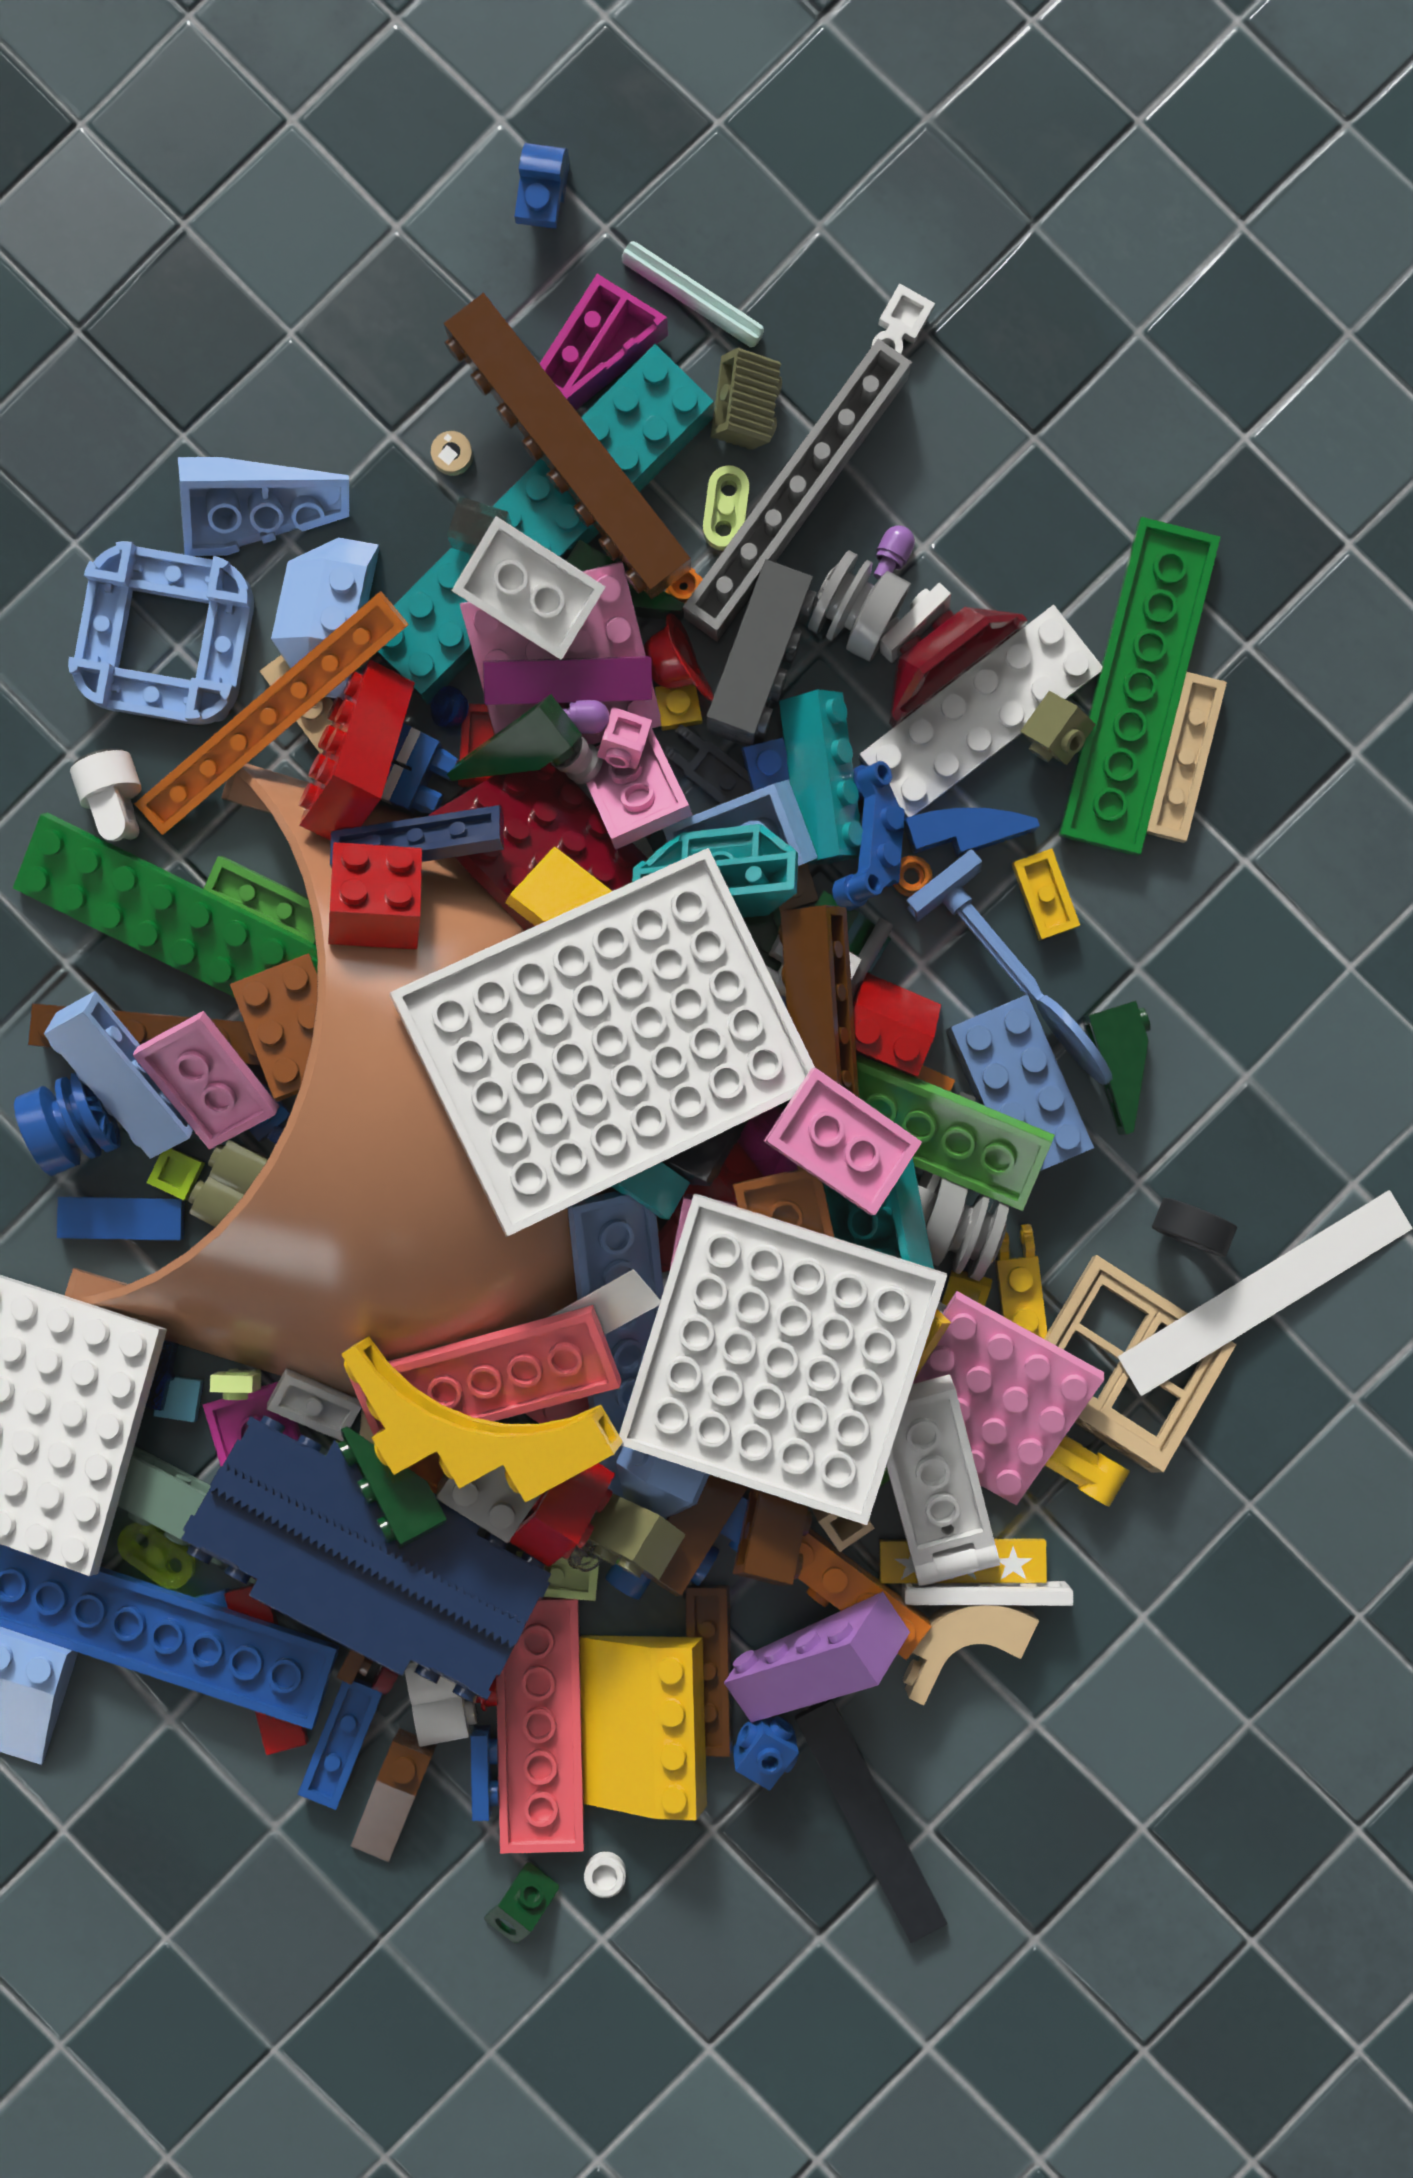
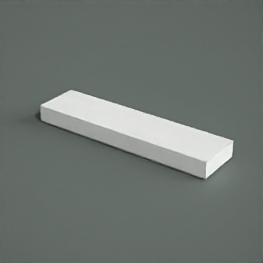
M1047 1581V1583H932L919 1587L918 1583H902V1599L905 1605L1073 1606V1590L1065 1581Z

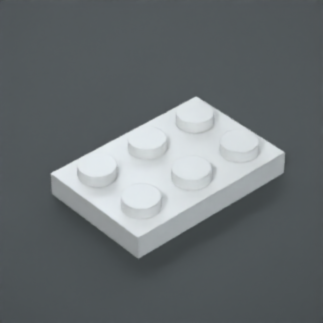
M495 516L451 591L562 660L606 586Z

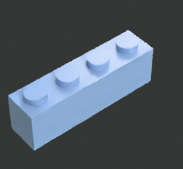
M96 991L56 1012L44 1032L51 1047L65 1058L75 1070L79 1080L94 1092L102 1102L107 1113L117 1119L128 1132L130 1139L136 1146L141 1147L151 1159L190 1138L193 1129L133 1057L134 1051L140 1044Z

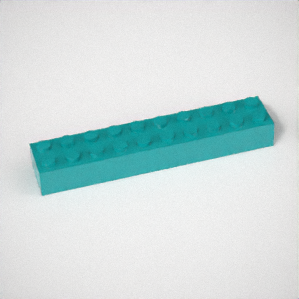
M654 344L581 418L640 492L713 419L714 401ZM542 458L394 605L409 625L376 652V654L394 672L415 682L413 691L427 704L474 659L459 605L468 601L451 590L495 516L565 561L579 539L588 544L599 533L593 524L587 528L578 518L572 508L577 503L566 491L561 495L553 486L547 476V473L551 470Z

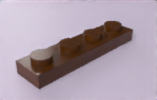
M688 1585L686 1587L687 1637H703L706 1756L730 1757L733 1753L732 1694L724 1684L731 1673L730 1585Z

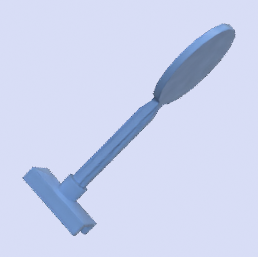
M972 849L907 899V903L910 905L907 907V910L917 922L941 903L953 915L957 914L1017 987L1035 1001L1043 1019L1075 1061L1100 1084H1107L1113 1079L1106 1061L1082 1028L1056 1001L1041 993L1033 976L970 903L972 899L962 887L980 873L982 868V860Z

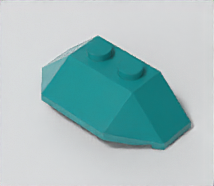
M762 824L683 832L659 848L646 862L641 861L633 867L632 882L709 848L742 918L769 915L797 893L798 852Z

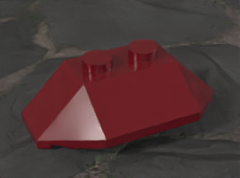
M964 607L956 614L949 610L931 625L934 631L924 639L916 635L904 644L899 650L902 656L899 657L895 670L889 724L892 728L1024 628L1028 621L1026 617L1019 613Z

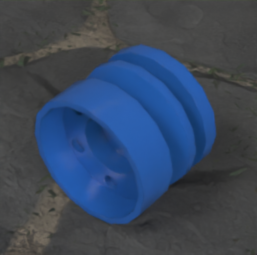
M76 1072L71 1073L70 1080L67 1077L56 1080V1096L46 1086H41L15 1097V1117L22 1137L36 1163L49 1176H54L80 1165V1149L86 1156L93 1159L101 1156L102 1149L105 1152H110L121 1145L120 1131L116 1118L107 1113L100 1099L87 1085L79 1080Z

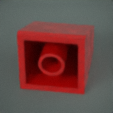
M867 973L853 1000L856 1053L911 1076L918 1077L935 1037L941 1004Z

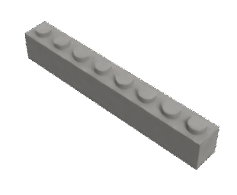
M879 338L684 604V619L718 642L752 595L765 559L772 562L777 561L907 382L912 365L910 360Z

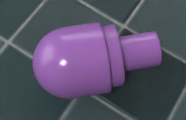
M900 525L893 526L883 535L876 554V558L879 561L873 574L876 579L879 580L886 571L893 573L894 569L900 570L907 563L915 545L913 533L908 528Z
M576 700V702H570V708H562L581 734L599 733L606 728L609 721L607 707L596 700Z

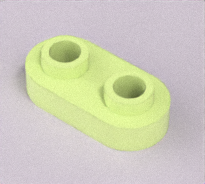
M727 465L716 469L708 483L703 535L706 542L712 548L724 551L746 519L749 480L744 471L736 466ZM725 485H732L737 491L732 496H725L721 489ZM720 525H727L731 532L727 536H720L716 533V529Z

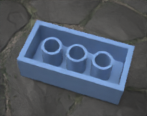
M1028 994L946 1029L977 1103L1055 1135L1040 1171L1094 1148Z

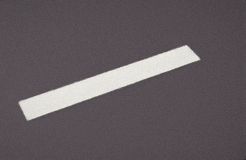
M1388 1190L1119 1355L1118 1358L1140 1396H1143L1413 1228L1391 1191Z

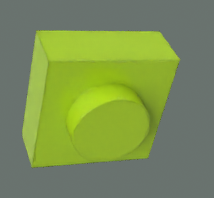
M172 1147L159 1155L147 1183L182 1200H188L205 1162Z

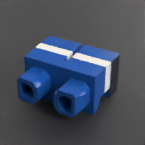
M403 723L380 802H386L410 814L418 811L429 815L440 808L444 798L443 794L427 787L432 774L451 781L447 773L459 760L444 750L438 740Z

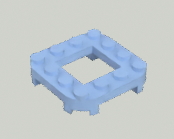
M128 541L116 542V546L101 553L94 562L89 561L84 576L88 579L75 656L69 657L68 661L69 673L72 674L80 692L97 706L116 712L192 725H205L224 720L234 706L239 694L254 611L253 593L247 580L228 561L213 556L212 560L137 547ZM133 591L209 604L196 678L186 680L119 668Z

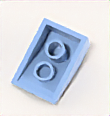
M0 1627V1752L40 1765L44 1763L78 1652Z

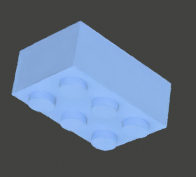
M789 779L728 801L663 829L669 842L683 832L762 824L798 852V866L818 858Z

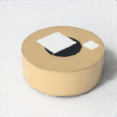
M446 431L438 435L433 441L431 457L440 472L456 476L464 473L470 467L473 460V451L469 440L463 434L456 431Z

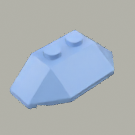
M338 537L288 561L271 639L290 669L369 601L380 549L379 545ZM351 675L325 697H340L344 699L346 696L344 689Z

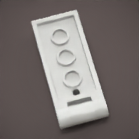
M948 1374L912 1384L886 1466L919 1587L999 1566L1000 1560L956 1388L951 1376Z

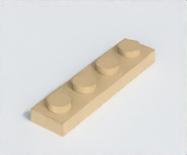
M1190 672L1186 673L1146 834L1180 843L1187 841L1227 682Z

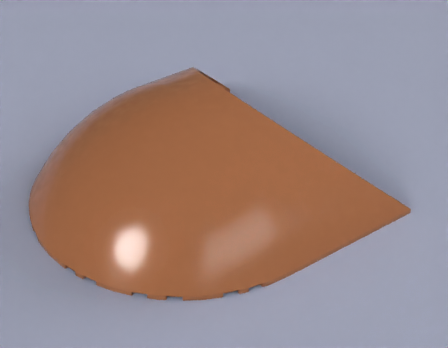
M245 764L226 781L221 799L273 815L291 847L303 877L313 916L318 957L317 1006L312 1044L301 1087L287 1124L266 1164L241 1200L210 1233L182 1256L155 1273L130 1284L73 1268L64 1296L166 1328L164 1340L282 1376L287 1368L357 1398L349 1379L350 1377L345 1370V1360L341 1354L370 1336L386 1360L390 1361L544 1319L577 1301L568 1209L561 1210L508 1237L505 1236L389 995L390 992L522 933L524 930L455 857L422 862L421 911L417 950L328 944L332 868L330 866L331 841L299 826L304 812V808L299 806V802L309 782ZM377 804L362 826L419 818L420 816ZM609 1187L592 1196L609 1193L616 1190L612 1187ZM656 1215L659 1233L668 1219L659 1218Z

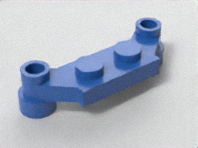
M878 761L869 766L859 765L853 768V779L858 789L857 802L864 800L863 831L858 872L835 881L832 889L836 904L839 907H846L847 911L865 905L869 898L881 894L885 886L889 887L897 884L900 879L905 809L898 805L889 784L892 780L891 769L883 761Z

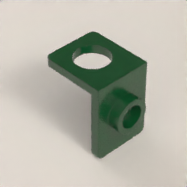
M527 1862L501 1901L486 1914L484 1920L511 1942L517 1944L532 1932L559 1890V1885L532 1863ZM500 1918L509 1922L515 1929L506 1926Z

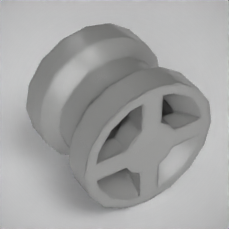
M580 736L572 746L576 752L558 766H555L552 761L551 764L560 772H565L567 777L573 782L584 784L598 774L603 759L597 757L599 749L593 744H588L587 740Z

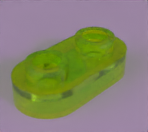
M133 1522L126 1526L118 1537L117 1545L120 1555L127 1562L167 1589L179 1588L193 1577L196 1570V1560L186 1553L187 1547L166 1538L164 1535L165 1531L153 1524L145 1526ZM138 1534H144L148 1538L149 1543L147 1547L143 1548L137 1544L136 1537ZM176 1558L181 1562L182 1569L180 1572H175L170 1568V1559Z

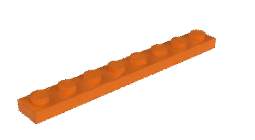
M380 591L134 803L135 806L164 835L409 625L408 622Z

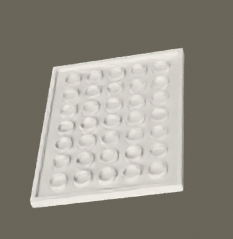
M709 848L400 987L389 994L506 1237L792 1099L811 1068H815Z

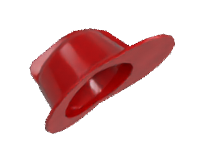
M669 613L666 616V627L654 634L643 646L645 655L651 657L652 679L662 687L669 689L695 684L702 695L712 702L714 698L713 692L697 662L689 636L680 620L674 614Z

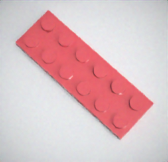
M593 1305L388 1361L413 1387L441 1405L473 1418L489 1421H498L618 1389L622 1381ZM350 1379L374 1436L384 1426L381 1421L376 1420L371 1415L366 1403L367 1397L360 1385Z
M543 1597L540 1601H537L500 1676L496 1677L498 1699L497 1740L500 1854L582 1852L585 1847L579 1600Z

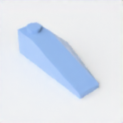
M178 457L185 555L226 556L239 552V547L262 540L263 544L276 540V535L295 529L306 531L349 517L348 475L223 457Z

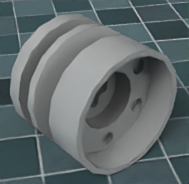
M848 550L825 578L813 603L814 608L808 630L818 634L827 620H832L826 639L832 642L844 627L851 630L846 650L870 662L880 648L881 635L887 624L897 616L911 583L886 571L874 586L868 582L873 563L866 560L857 575L852 574L858 555Z
M941 1177L934 1191L938 1195L935 1206L926 1223L933 1265L939 1266L948 1251L954 1252L952 1271L960 1274L970 1258L968 1277L980 1282L1001 1248L1007 1228L1006 1221L1009 1205L994 1200L987 1212L989 1197L979 1194L972 1206L966 1204L968 1188Z

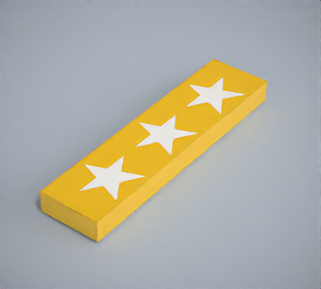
M879 1539L880 1583H918L906 1539ZM994 1539L1000 1560L999 1566L936 1583H1047L1046 1540Z

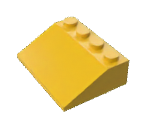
M581 1635L580 1676L584 1804L653 1819L697 1820L707 1806L703 1637Z

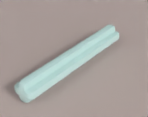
M632 241L627 245L622 254L623 264L747 346L755 347L761 340L764 333V327L637 242Z

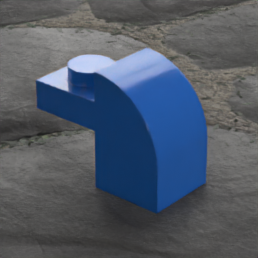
M531 143L524 144L519 163L520 180L514 215L516 224L557 228L560 202L564 203L569 172L570 162L567 148Z

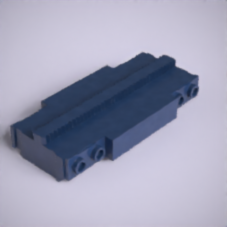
M264 1415L261 1421L250 1417L247 1422L248 1428L241 1441L237 1439L223 1466L218 1469L210 1483V1489L194 1516L191 1514L183 1528L185 1533L181 1540L190 1545L186 1553L208 1565L212 1558L217 1559L228 1565L224 1571L225 1574L246 1585L250 1578L257 1580L249 1594L251 1598L400 1676H403L411 1661L417 1664L414 1673L435 1684L438 1683L440 1677L455 1684L452 1692L475 1704L478 1697L487 1700L491 1693L489 1688L494 1678L500 1676L537 1601L543 1598L550 1585L548 1579L551 1573L543 1570L545 1564L526 1552L523 1553L521 1558L506 1550L509 1543L487 1532L484 1538L476 1535L480 1528L478 1524L438 1499L437 1501L447 1519L446 1524L399 1549L395 1540L387 1543L376 1521L383 1516L376 1502L367 1504L357 1484V1481L363 1479L356 1463L350 1467L347 1465L338 1447V1442L334 1441L325 1456L320 1453L323 1446L314 1440L300 1435L298 1441L283 1434L286 1427L281 1423Z

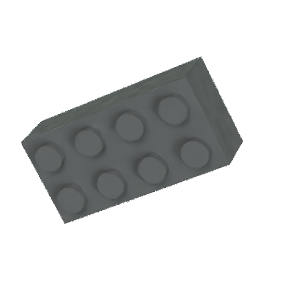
M765 559L707 714L708 733L745 747L754 745L756 738L764 741L773 709L768 706L771 700L779 701L786 682L785 678L788 670L783 668L784 663H793L800 645L802 631L797 628L799 623L807 626L814 607L813 603L817 592L810 590L813 576Z

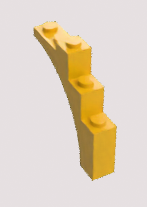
M370 1336L357 1342L341 1354L345 1360L344 1367L348 1376L353 1382L360 1385L367 1397L366 1403L371 1415L376 1420L381 1421L384 1426L371 1438L375 1443L374 1449L378 1459L383 1465L390 1468L393 1475L437 1451L444 1474L449 1479H454L459 1489L503 1465L506 1469L505 1477L510 1488L515 1493H520L526 1503L614 1455L623 1443L602 1405H598L570 1418L540 1424H504L478 1419L441 1405L413 1387L388 1363Z

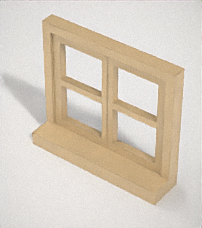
M1095 1255L1091 1258L1044 1339L1064 1350L1073 1333L1076 1332L1119 1360L1118 1356L1124 1353L1122 1350L1080 1324L1101 1286L1146 1314L1125 1352L1154 1335L1160 1323L1167 1327L1188 1313L1098 1255ZM1230 1341L1201 1359L1184 1389H1181L1169 1380L1159 1385L1176 1396L1178 1400L1157 1436L1111 1408L1129 1378L1120 1361L1099 1397L1095 1398L1093 1396L1074 1423L1149 1472H1164L1237 1344Z

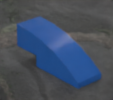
M990 808L935 810L906 817L904 820V830L912 854L951 842L956 858L963 856L970 849L975 852L1033 833L1040 827L1037 818Z

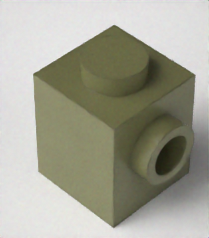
M1048 691L1020 732L1032 743L1028 749L1037 757L1048 763L1053 757L1061 763L1068 765L1073 756L1082 748L1085 739L1096 724L1078 706Z

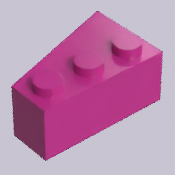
M596 274L543 357L540 365L573 408L577 410L639 360L654 344L657 345L668 336L667 317L609 280Z

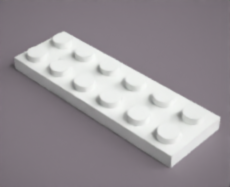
M1053 604L861 752L859 758L865 766L878 761L885 762L892 772V780L889 784L899 807L905 809V817L917 815L1021 735V729L1048 691L1067 699L1101 672L1102 665Z

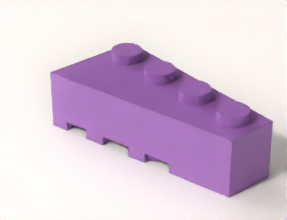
M881 1592L758 1650L744 1652L733 1662L734 1669L724 1684L752 1723L878 1686L910 1631L884 1592Z

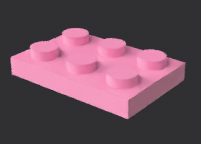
M651 726L636 770L629 767L617 768L608 764L603 759L598 774L592 780L586 782L615 849L693 816Z
M204 1011L141 1044L133 1053V1057L208 1149L275 1116L279 1105Z
M811 1068L764 1140L769 1146L870 1215H876L922 1141L817 1068Z

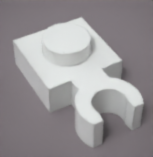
M899 283L879 319L878 325L887 330L878 333L874 337L872 346L879 338L902 354V340L905 339L912 344L915 343L934 310L935 303Z

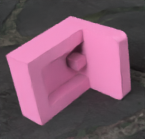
M612 707L597 757L605 759L608 764L614 767H629L636 770L652 720Z

